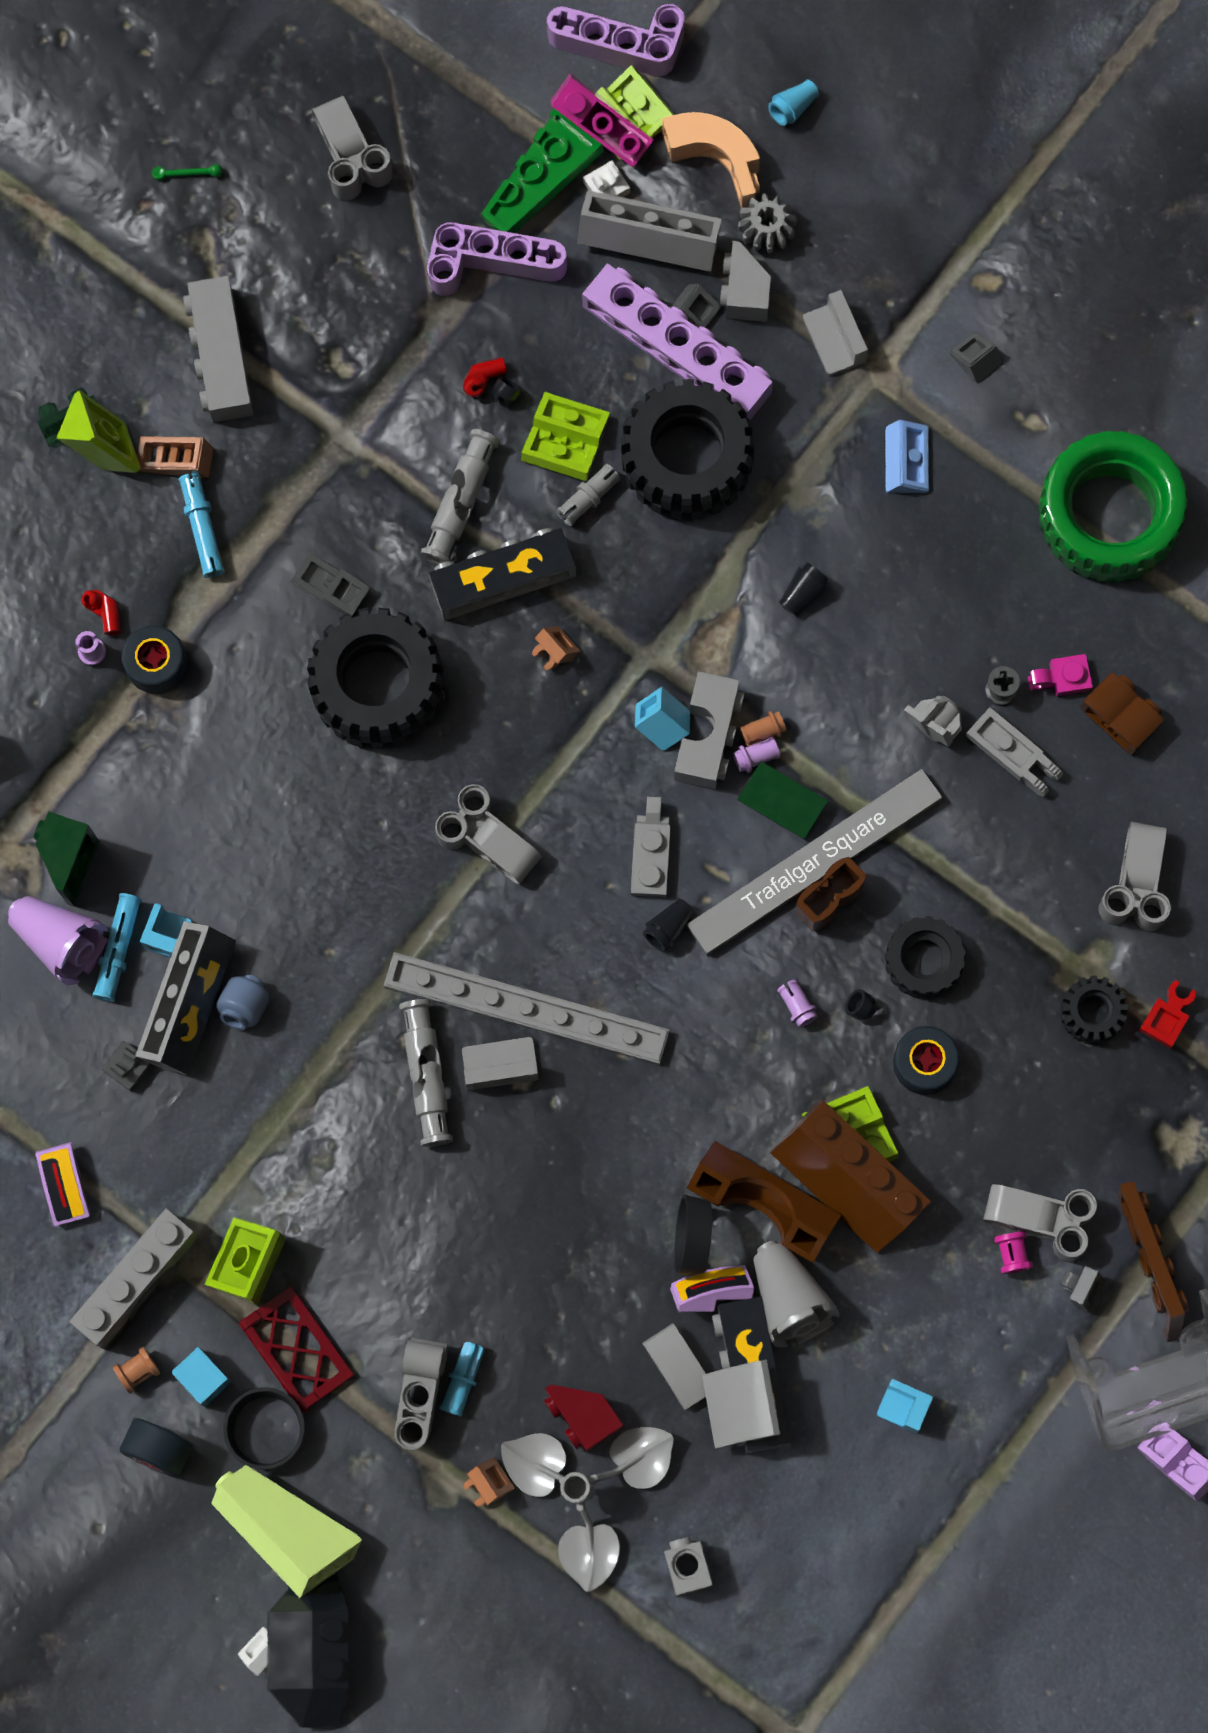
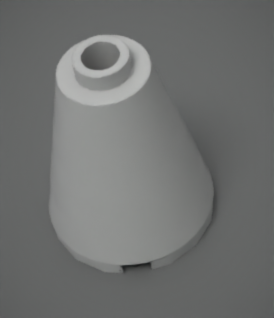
M769 1241L761 1245L757 1249L758 1253L754 1256L753 1262L769 1336L774 1346L788 1347L786 1340L796 1338L799 1344L830 1328L834 1324L831 1317L834 1315L839 1318L840 1316L837 1306L790 1249L781 1243H777V1241Z

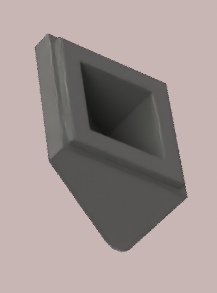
M700 284L688 285L671 306L677 307L688 317V321L697 328L699 326L706 328L722 307Z
M974 332L949 352L951 357L969 377L977 383L981 382L1002 364L997 347L977 332Z

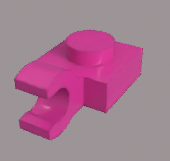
M1086 654L1051 659L1049 663L1050 670L1030 671L1031 676L1027 677L1030 691L1054 687L1056 697L1089 692L1093 688Z

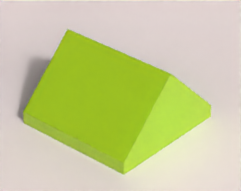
M77 391L72 398L57 439L102 470L132 473L139 471L141 468L126 423L82 391Z
M233 1217L204 1285L257 1306L284 1245L285 1237L277 1230Z

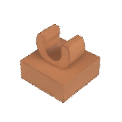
M559 626L543 628L535 637L539 645L533 649L532 654L534 657L541 656L546 651L550 655V660L545 664L544 668L549 670L556 668L560 663L572 661L581 651Z
M495 1457L468 1472L467 1475L470 1479L463 1485L465 1490L475 1485L481 1497L474 1502L476 1506H481L484 1503L488 1505L515 1489Z

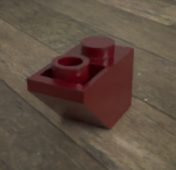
M552 1384L545 1388L549 1397L543 1401L555 1419L561 1415L569 1425V1428L564 1432L576 1450L583 1446L588 1453L624 1428L603 1394Z

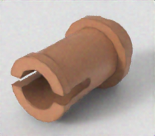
M769 711L767 712L768 716L744 726H739L747 747L775 735L779 738L781 733L787 731L779 711L776 713Z

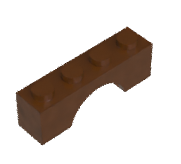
M717 1141L712 1144L702 1158L687 1186L688 1190L706 1200H710L717 1207L728 1203H740L761 1211L777 1226L781 1235V1244L812 1263L817 1258L841 1217V1214Z

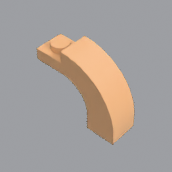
M688 112L662 118V134L671 163L699 156L712 158L720 162L727 168L733 179L741 209L743 207L749 208L751 197L755 199L756 194L760 193L759 182L756 173H759L760 158L748 136L728 120L712 114Z

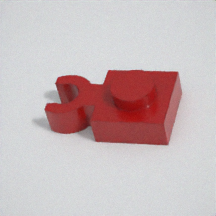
M1178 980L1173 981L1167 990L1168 1002L1166 1003L1157 998L1139 1029L1141 1033L1169 1049L1173 1046L1189 1018V1015L1182 1012L1181 1009L1188 1007L1196 997V991L1192 989L1187 998H1179L1175 992L1180 983Z

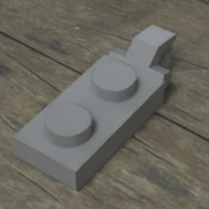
M647 797L646 816L637 815V824H635L631 896L666 897L670 825L669 817H660L661 797Z

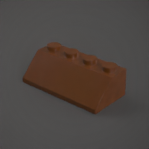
M818 1100L770 1152L776 1160L824 1205L841 1214L839 1219L876 1253L905 1230L931 1202L824 1100Z

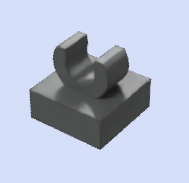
M123 1040L101 1069L132 1092L153 1064L136 1057L137 1050Z
M1085 1266L1080 1277L1065 1271L1059 1284L1064 1286V1290L1072 1293L1070 1300L1077 1309L1090 1314L1106 1281L1098 1271Z

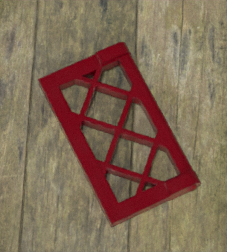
M291 1286L238 1323L287 1394L297 1403L302 1413L307 1412L313 1405L354 1376ZM290 1302L300 1316L299 1322L279 1319V1308ZM262 1320L272 1322L269 1343L263 1342L253 1329ZM277 1323L298 1326L294 1347L273 1344ZM302 1327H307L321 1346L320 1351L298 1348ZM272 1348L293 1351L290 1373L282 1370L271 1354ZM298 1352L319 1356L315 1377L294 1374ZM323 1356L329 1357L339 1371L331 1379L319 1378ZM293 1378L314 1381L313 1392L302 1398L292 1384ZM319 1382L324 1383V1384H322L321 1386L318 1387V1383H319Z

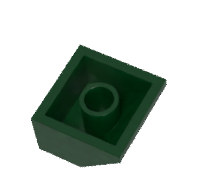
M48 811L45 820L41 819L35 829V845L56 890L67 905L74 907L100 841L88 824Z

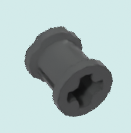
M1000 666L992 670L986 684V697L997 706L1010 704L1016 697L1020 685L1018 673L1008 666ZM998 681H1004L1005 687H1008L1007 691H1001V687L997 685Z

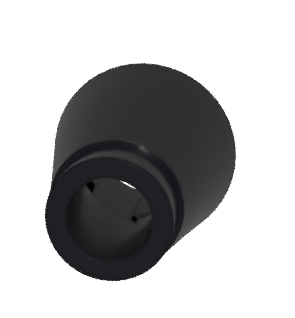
M806 562L802 568H797L778 603L795 616L798 611L826 589L824 585L828 578L813 565Z
M680 898L677 899L675 903H672L646 923L647 928L643 931V936L659 951H665L667 947L672 948L690 917L694 914V910L686 901Z

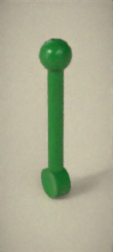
M213 164L209 168L165 170L163 167L157 166L152 170L153 178L159 182L165 180L166 177L211 174L213 177H220L223 173V168L219 164Z

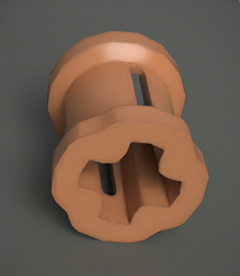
M145 1347L139 1349V1354L121 1366L116 1364L112 1367L129 1394L135 1392V1387L152 1375L158 1376L161 1374L157 1364Z

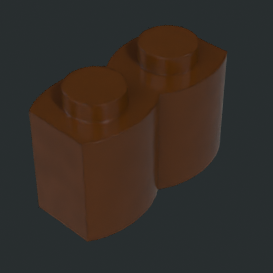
M1111 672L1082 702L1080 709L1097 726L1103 729L1114 742L1132 756L1161 726L1164 719L1160 716L1162 714L1161 709L1152 700L1146 699L1144 701L1134 692L1136 687L1130 679L1124 675L1117 676Z
M850 857L836 861L826 871L822 881L813 883L802 892L796 904L795 914L812 932L822 929L832 921L838 908L850 904L859 896L864 886L866 874Z

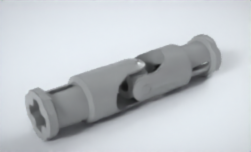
M472 429L470 438L472 440L466 454L461 455L449 488L431 526L433 532L426 548H422L420 556L430 563L439 565L450 561L448 557L454 542L458 541L462 535L476 496L488 473L489 466L487 464L493 449L499 446L500 440L491 433L480 429ZM455 506L460 508L457 514L455 513Z
M416 999L401 1003L399 1008L401 1012H404L407 1033L404 1034L410 1076L413 1081L416 1116L421 1118L424 1137L420 1140L421 1146L435 1147L453 1142V1136L448 1134L445 1113L448 1112V1105L442 1081L436 1030L431 1028L428 1009L431 1007V1000ZM420 1054L424 1055L428 1062L426 1064H419Z

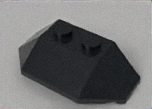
M333 1574L301 1598L289 1587L267 1612V1690L300 1728L338 1727L349 1689L348 1608L338 1575Z

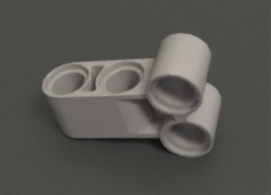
M340 96L312 109L316 124L334 159V162L329 167L328 175L333 194L338 199L344 201L355 199L360 194L362 184L365 182L372 187H382L390 182L393 170L389 152L381 145L373 144L368 146L344 96ZM373 163L384 164L379 169L369 168ZM342 177H352V179L349 182H338V180Z
M476 784L465 786L458 795L459 813L452 811L443 813L436 821L435 831L439 844L448 850H456L463 845H467L503 875L519 885L542 858L541 854L490 813V797L484 787ZM471 797H479L484 801L482 808L476 811L467 809L464 804ZM448 824H456L462 829L461 833L454 838L444 836L442 830Z
M1130 822L1119 885L1108 888L1099 904V914L1106 923L1119 925L1124 923L1129 916H1133L1136 924L1145 931H1156L1164 925L1171 911V904L1164 894L1157 892L1166 839V828ZM1112 898L1121 900L1125 905V910L1122 912L1112 910L1108 905V900ZM1144 906H1156L1161 912V917H1148L1144 912Z
M993 1184L989 1193L983 1221L1016 1232L1026 1231L1027 1235L1053 1241L1055 1255L1065 1262H1073L1084 1254L1088 1246L1087 1234L1081 1226L1091 1221L1097 1210V1202L1095 1197L1084 1189L1071 1191L1065 1200L1061 1201ZM1076 1199L1082 1200L1087 1204L1089 1213L1086 1216L1077 1217L1070 1211L1069 1203ZM1067 1234L1076 1236L1080 1242V1249L1075 1252L1064 1250L1060 1243L1061 1238Z
M414 1337L407 1341L402 1365L404 1378L395 1426V1439L404 1449L416 1450L430 1437L440 1376H443L446 1365L448 1343ZM420 1385L427 1389L429 1394L427 1403L417 1404L411 1400L410 1390L412 1386ZM415 1422L421 1426L422 1438L420 1440L412 1441L405 1436L404 1426L406 1423Z

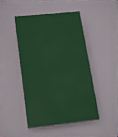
M762 761L737 801L802 839L806 838L828 802L825 798Z

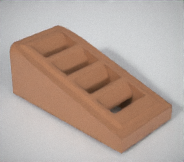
M140 436L137 459L141 468L139 471L174 476L189 474V477H192V473H200L201 478H208L213 446L204 437ZM153 447H157L155 462H151ZM167 449H170L169 460L165 462ZM181 450L184 451L183 462H179Z

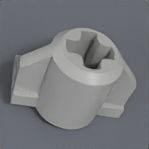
M945 696L922 700L915 708L907 705L904 709L909 722L917 726L933 741L941 742L947 747L951 745L952 740L962 730L961 711L952 700Z

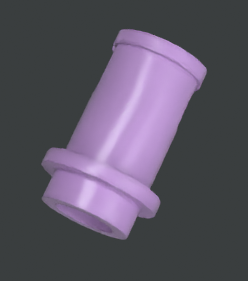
M84 631L77 636L75 644L78 646V655L83 663L96 665L104 660L106 656L105 645L96 638L93 632Z
M770 737L746 748L742 745L738 746V750L733 752V758L739 772L746 770L749 773L752 771V767L759 765L761 761L765 763L773 759H779L780 752L773 737Z
M798 979L787 982L794 996L791 995L789 989L784 984L778 988V993L792 1014V1023H797L799 1027H804L817 1019L818 1016L815 1013L817 1007L810 1004L799 985Z

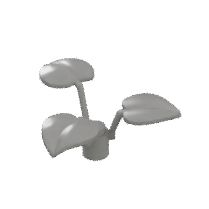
M652 1427L634 1428L623 1432L614 1440L610 1447V1457L619 1467L597 1475L594 1474L590 1477L578 1472H572L566 1476L560 1474L566 1465L567 1457L562 1444L553 1436L541 1433L530 1434L501 1444L504 1466L512 1481L521 1491L530 1496L545 1497L553 1491L556 1480L561 1483L560 1490L562 1496L567 1501L576 1503L577 1510L580 1511L586 1528L574 1526L568 1529L559 1541L558 1555L565 1571L585 1591L590 1592L601 1586L614 1571L620 1556V1541L614 1529L605 1524L593 1527L592 1520L585 1508V1503L589 1502L595 1494V1483L623 1473L627 1484L634 1488L648 1489L658 1485L665 1478L670 1468L674 1437L662 1429Z

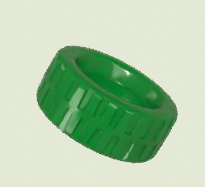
M1102 431L1097 434L1087 435L1083 439L1073 442L1055 459L1041 489L1038 513L1040 515L1039 525L1047 546L1050 547L1053 555L1065 567L1085 578L1102 582H1121L1140 577L1145 572H1150L1169 555L1181 534L1185 522L1188 500L1186 498L1187 489L1182 479V473L1173 462L1171 456L1162 450L1159 445L1137 434L1124 431ZM1112 476L1125 479L1139 488L1146 497L1151 511V523L1140 536L1127 542L1108 543L1097 540L1088 535L1077 523L1072 510L1073 494L1080 486L1094 478Z

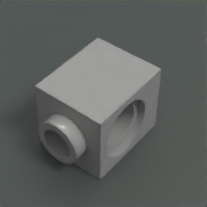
M686 1537L669 1542L671 1549L664 1551L676 1597L711 1587L712 1582L700 1541L692 1543L691 1537ZM682 1555H692L697 1560L698 1569L693 1575L684 1576L677 1571L676 1562Z

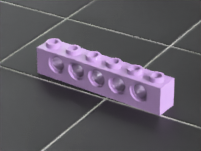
M607 263L582 293L583 308L682 379H694L695 386H702L704 381L714 384V391L717 393L722 389L726 390L732 395L731 403L739 402L745 409L744 418L751 420L772 394L773 381L770 380V375L761 367L756 365L752 367L743 361L742 355L733 347L727 346L725 348L715 341V336L705 327L699 326L697 328L680 309L674 306L669 308L662 303L655 291L648 287L643 289L634 283L632 276L620 267L615 269ZM620 298H629L633 303L622 307L616 304V301ZM649 317H654L660 323L656 326H647L643 321ZM675 337H683L688 342L685 345L676 346L670 341ZM708 356L713 358L715 362L712 365L704 366L698 360L701 357ZM730 376H737L743 382L733 386L725 380Z

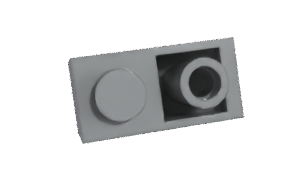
M733 241L732 253H725L723 274L730 275L729 285H722L720 306H726L727 319L767 322L771 276L739 241Z

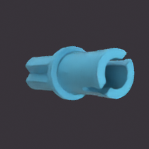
M472 1342L464 1343L454 1373H449L448 1377L451 1378L440 1410L462 1417L471 1387H476L477 1384L474 1382L484 1354L482 1346Z

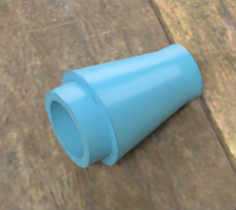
M806 80L802 84L774 95L772 101L768 104L771 116L782 126L793 124L812 101L819 96L818 88L811 80Z

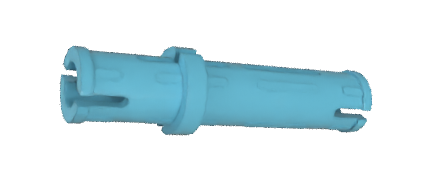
M192 473V479L189 478V474H185L178 479L186 503L183 510L185 517L190 519L203 570L202 574L204 578H212L211 573L214 571L215 577H218L225 573V569L222 565L209 514L212 509L211 504L205 499L200 473Z
M126 893L119 894V901L104 957H100L98 966L101 968L95 991L92 995L96 999L115 1002V994L121 972L126 971L127 964L124 961L139 904H141V898Z

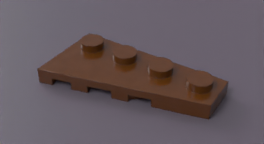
M1134 1181L1121 1184L1119 1186L1118 1199L1133 1243L1135 1245L1141 1243L1142 1249L1138 1250L1144 1276L1147 1278L1153 1277L1154 1282H1151L1152 1300L1156 1311L1164 1310L1167 1318L1166 1328L1163 1329L1166 1341L1179 1339L1182 1334L1185 1312L1188 1311L1185 1295L1182 1290L1176 1291L1172 1279L1175 1278L1174 1267L1169 1257L1163 1258L1159 1248L1163 1244L1158 1226L1156 1224L1151 1225L1146 1213L1150 1212L1145 1193L1137 1191Z

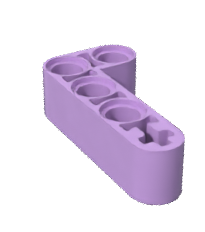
M674 4L662 5L656 10L650 29L647 30L572 8L557 7L550 11L547 16V33L550 44L557 49L624 68H629L632 65L641 73L662 77L669 74L675 65L684 38V14ZM670 22L676 24L677 26L668 29L664 28L662 25L664 23ZM592 34L602 36L599 40H590L587 37ZM624 43L634 45L633 48L628 50L622 49L619 46ZM657 52H662L667 56L658 59L653 57L652 55Z
M453 222L444 223L436 229L427 266L431 289L436 294L441 296L451 295L460 285L463 267L546 282H556L561 280L567 272L566 250L560 242ZM454 239L459 242L451 248L443 246V243L447 240ZM483 245H487L492 248V250L488 253H479L476 251L478 247ZM516 251H521L526 254L521 259H513L510 257V255ZM534 254L536 255V262H533ZM550 258H554L552 264H548L550 262ZM441 271H448L452 273V275L447 279H439L436 277V275Z

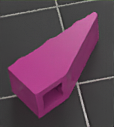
M571 73L550 100L553 108L631 167L635 166L653 142L649 135Z

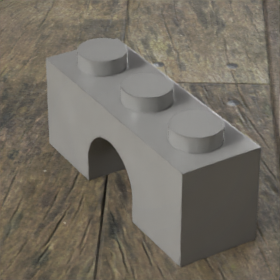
M698 671L690 703V714L706 718L712 724L713 731L707 738L699 741L682 738L674 771V781L716 790L718 779L725 780L729 760L724 759L723 756L726 746H733L737 726L731 725L733 713L740 714L745 694L739 692L740 680Z

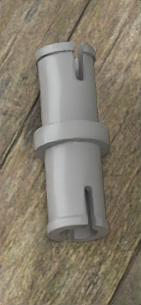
M605 464L587 483H580L576 487L577 492L561 507L556 509L560 519L570 510H573L564 520L565 524L568 526L574 525V522L590 507H597L601 503L600 498L616 483L621 481L617 471L607 480H604L613 470L612 466Z

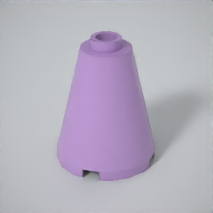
M31 896L15 900L8 910V923L10 927L56 979L67 986L80 982L75 977L83 971L89 974L98 964L99 958L103 956L108 942L103 933L104 931L108 932V928L98 920Z

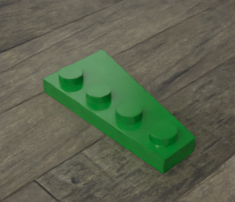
M553 108L549 114V121L544 128L540 127L533 137L534 142L525 155L522 154L516 162L514 172L508 180L505 179L481 213L483 221L493 230L515 233L604 152L603 145Z

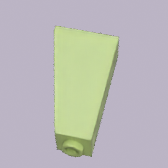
M245 1465L235 1473L232 1471L225 1473L215 1485L217 1490L211 1504L299 1598L354 1559L362 1541L357 1534L249 1466Z

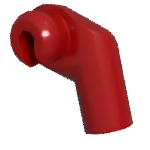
M503 357L472 365L463 382L464 392L470 397H478L484 392L490 378L507 374Z
M87 590L84 592L81 598L82 605L102 618L104 635L116 636L121 634L117 601L99 590Z

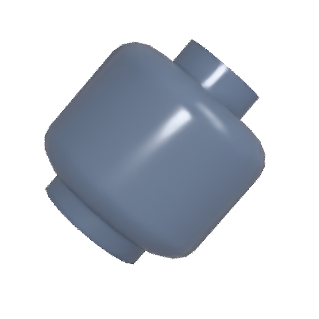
M253 975L233 977L228 981L217 1002V1009L221 1014L220 1019L226 1025L237 1030L254 1027L260 1021L270 1002V997L264 988L263 981Z

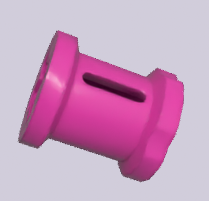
M1026 1231L994 1237L995 1244L1000 1246L1003 1267L1000 1268L1001 1274H1012L1033 1269V1263L1028 1261L1024 1239L1027 1238Z

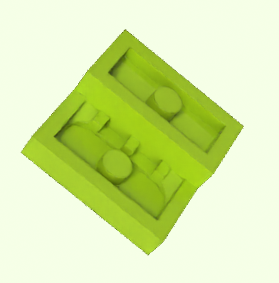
M632 65L607 89L601 87L596 92L651 138H654L662 131V118L675 115L636 67Z
M544 392L533 418V427L521 452V461L587 481L601 444L610 412Z
M868 1086L827 1103L885 1159L890 1162L898 1158V1152Z

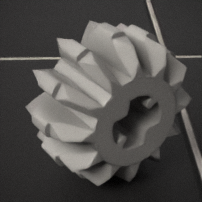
M764 193L761 202L751 197L749 208L743 207L740 211L742 220L738 222V230L744 232L743 241L745 244L754 241L753 249L755 252L761 246H766V251L770 254L773 252V245L783 250L786 247L785 239L792 240L795 230L792 227L796 226L797 219L795 215H791L792 206L790 203L781 205L782 198L779 195L773 201H768V195ZM766 221H771L769 226H764Z

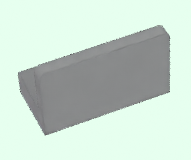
M842 290L828 294L826 306L803 315V322L828 376H833L866 363L868 349Z
M531 1037L462 1048L464 1075L468 1091L539 1080L534 1043Z

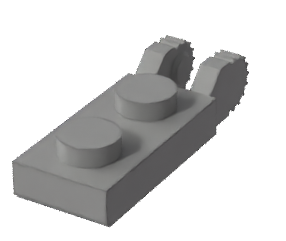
M990 707L966 733V737L1019 781L1022 779L1026 786L1037 795L1043 797L1049 789L1043 781L1029 771L1035 764L1047 776L1056 781L1063 775L1062 771L1043 755V750Z

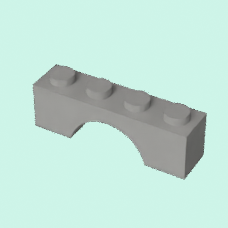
M165 1209L69 1322L95 1345L104 1349L125 1325L134 1306L147 1289L166 1270L176 1265L199 1237L170 1211Z

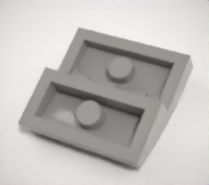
M767 1360L742 1364L702 1375L715 1449L747 1441L761 1440L780 1434Z

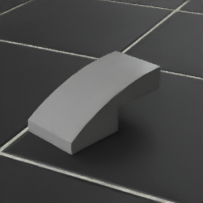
M673 1323L642 1343L684 1410L706 1397L702 1377L706 1373Z

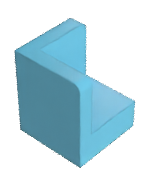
M660 687L636 704L635 728L661 750H666L690 734V711L668 691Z
M155 903L140 943L145 950L171 958L183 922L192 923L189 918L168 912L161 904Z
M199 1347L172 1371L176 1379L203 1407H206L232 1383Z
M891 1379L877 1411V1416L917 1434L933 1396Z

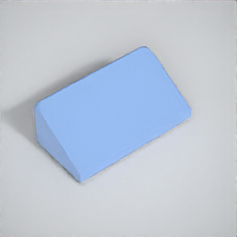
M898 420L888 425L885 430L886 491L892 493L929 492L928 426L905 420Z

